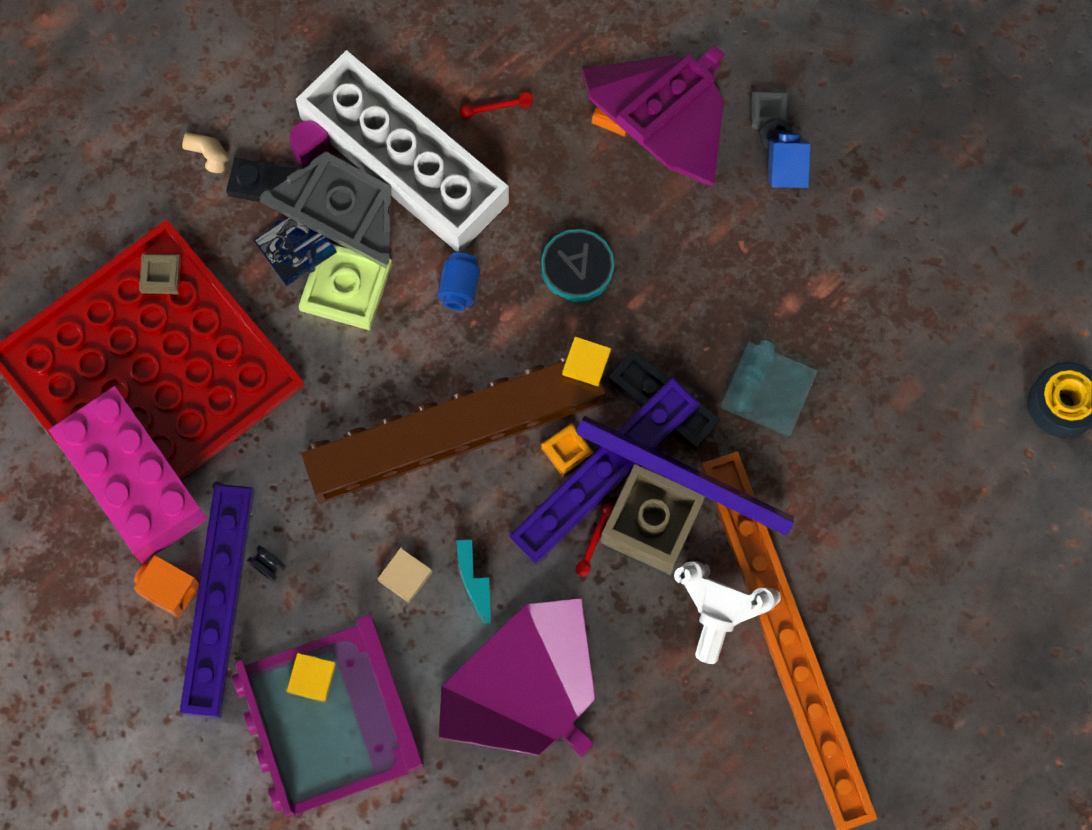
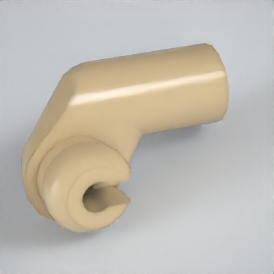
M186 132L183 138V149L203 153L207 159L205 168L209 172H224L225 162H228V154L220 141L213 137Z

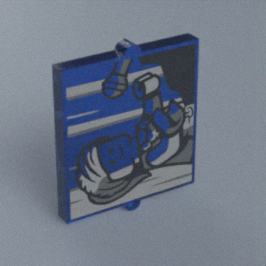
M289 217L283 221H276L274 227L254 239L257 247L286 286L307 272H314L316 266L337 253L327 237Z

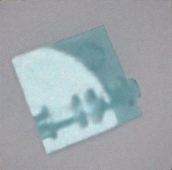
M762 340L760 345L748 342L720 408L790 437L818 371L773 351L775 345L769 341Z

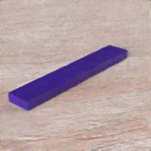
M672 377L618 432L656 449L700 406V403ZM601 446L509 535L510 539L537 565L631 473L634 464L638 466L639 464Z
M587 416L583 417L576 430L577 435L777 532L788 535L794 524L792 515Z
M224 484L214 485L179 712L182 715L221 718L254 497L253 487Z

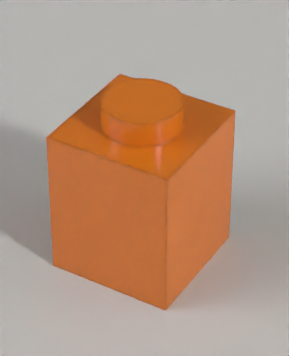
M154 555L150 563L145 562L139 568L134 578L136 585L133 589L142 598L180 619L198 591L199 583L193 576Z

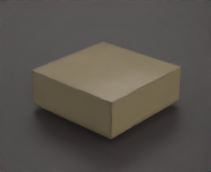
M142 254L139 283L141 294H179L182 260L180 255Z

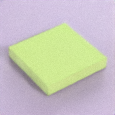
M321 240L319 247L327 241ZM330 243L329 246L316 254V260L313 262L298 306L299 311L371 330L392 267V259H389L388 267L384 268L344 246Z

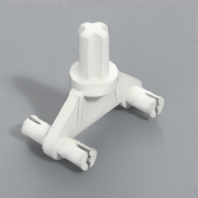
M698 561L686 562L675 571L674 577L678 583L681 582V584L685 585L698 608V612L701 614L699 621L704 624L695 656L704 663L715 664L718 661L726 632H732L735 625L772 610L780 602L781 595L778 590L773 591V588L770 589L768 587L758 588L752 594L707 578L710 575V567L707 564L703 565V563Z

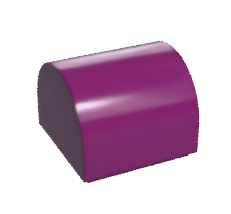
M302 121L296 124L290 132L293 155L302 169L309 166L316 157L331 150L328 132L315 121Z

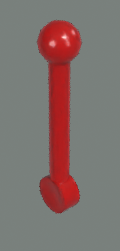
M528 92L520 94L519 98L474 107L465 104L460 108V115L468 119L476 113L517 105L529 108L532 106L533 96Z
M605 503L601 506L602 516L583 560L576 565L575 573L581 577H585L591 569L590 560L608 518L615 507L611 503Z

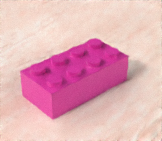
M115 386L49 429V432L141 564L207 520Z

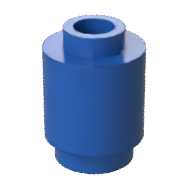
M452 253L449 256V260L444 262L437 297L440 301L444 302L443 305L446 308L462 311L465 310V307L474 304L480 275L477 258L466 253Z

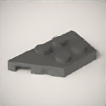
M324 152L313 159L309 166L304 169H298L287 176L286 181L270 191L267 189L261 194V203L384 268L388 267L391 208L390 185L332 154Z

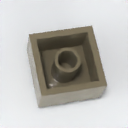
M634 464L602 532L600 543L671 575L701 510L705 496Z

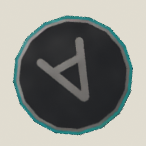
M583 229L564 231L554 236L545 246L541 258L542 278L551 292L564 297L565 300L571 302L589 301L601 295L610 283L614 273L613 253L607 242L593 232Z

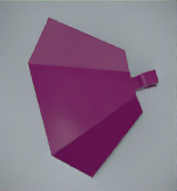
M714 45L697 61L689 54L685 58L670 55L584 68L582 70L588 99L669 170L713 187L724 103L714 84L715 76L713 75L721 66L719 61L725 56L720 49Z
M582 598L526 604L441 686L439 739L539 756L562 737L582 758L593 747L594 743L574 723L595 700Z

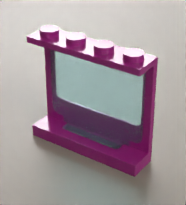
M371 614L356 619L357 626L248 665L243 660L235 662L238 674L232 675V680L238 697L246 696L250 711L244 713L245 721L251 736L258 734L262 749L256 750L257 758L262 772L270 771L274 787L268 788L270 799L275 811L282 810L287 818L424 769ZM297 653L337 664L326 703L287 693L286 690Z

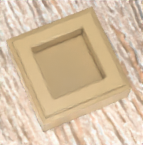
M400 548L378 577V582L410 603L430 577L432 570Z

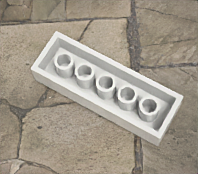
M347 50L296 98L299 115L303 121H315L328 132L330 144L360 170L390 185L391 196L457 253H461L509 204V186Z

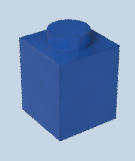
M779 133V139H769L767 182L771 187L809 188L811 143L806 139H801L800 133Z

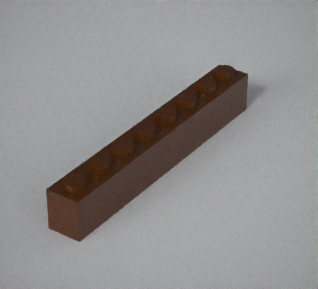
M566 355L558 360V364L546 368L543 365L533 366L525 370L523 376L509 380L507 377L496 379L490 382L486 389L474 393L473 390L459 392L452 397L451 401L440 405L436 402L424 404L418 407L414 414L405 417L401 415L387 417L380 422L379 426L366 430L364 427H359L346 432L342 439L329 442V440L317 441L309 445L308 450L301 452L317 501L319 504L604 405L605 391L600 381L599 387L562 375L568 357Z

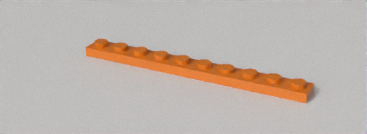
M738 451L702 463L701 469L703 473L755 498ZM714 501L747 592L752 594L753 591L762 587L773 588V591L778 590L780 592V602L772 610L758 615L757 619L836 830H849L877 820L878 818L767 527Z

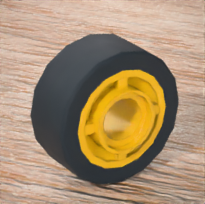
M1064 362L1054 364L1043 371L1030 388L1028 397L1030 415L1038 427L1050 435L1061 438L1078 436L1092 427V371L1081 364ZM1059 394L1068 395L1072 399L1074 406L1065 405L1061 401Z

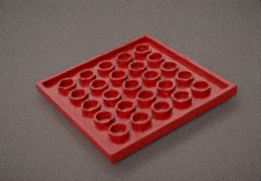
M167 219L0 342V374L55 442L56 440L49 432L50 428L115 386L181 481L305 386L301 377ZM142 254L180 255L182 260L179 294H141L139 283Z

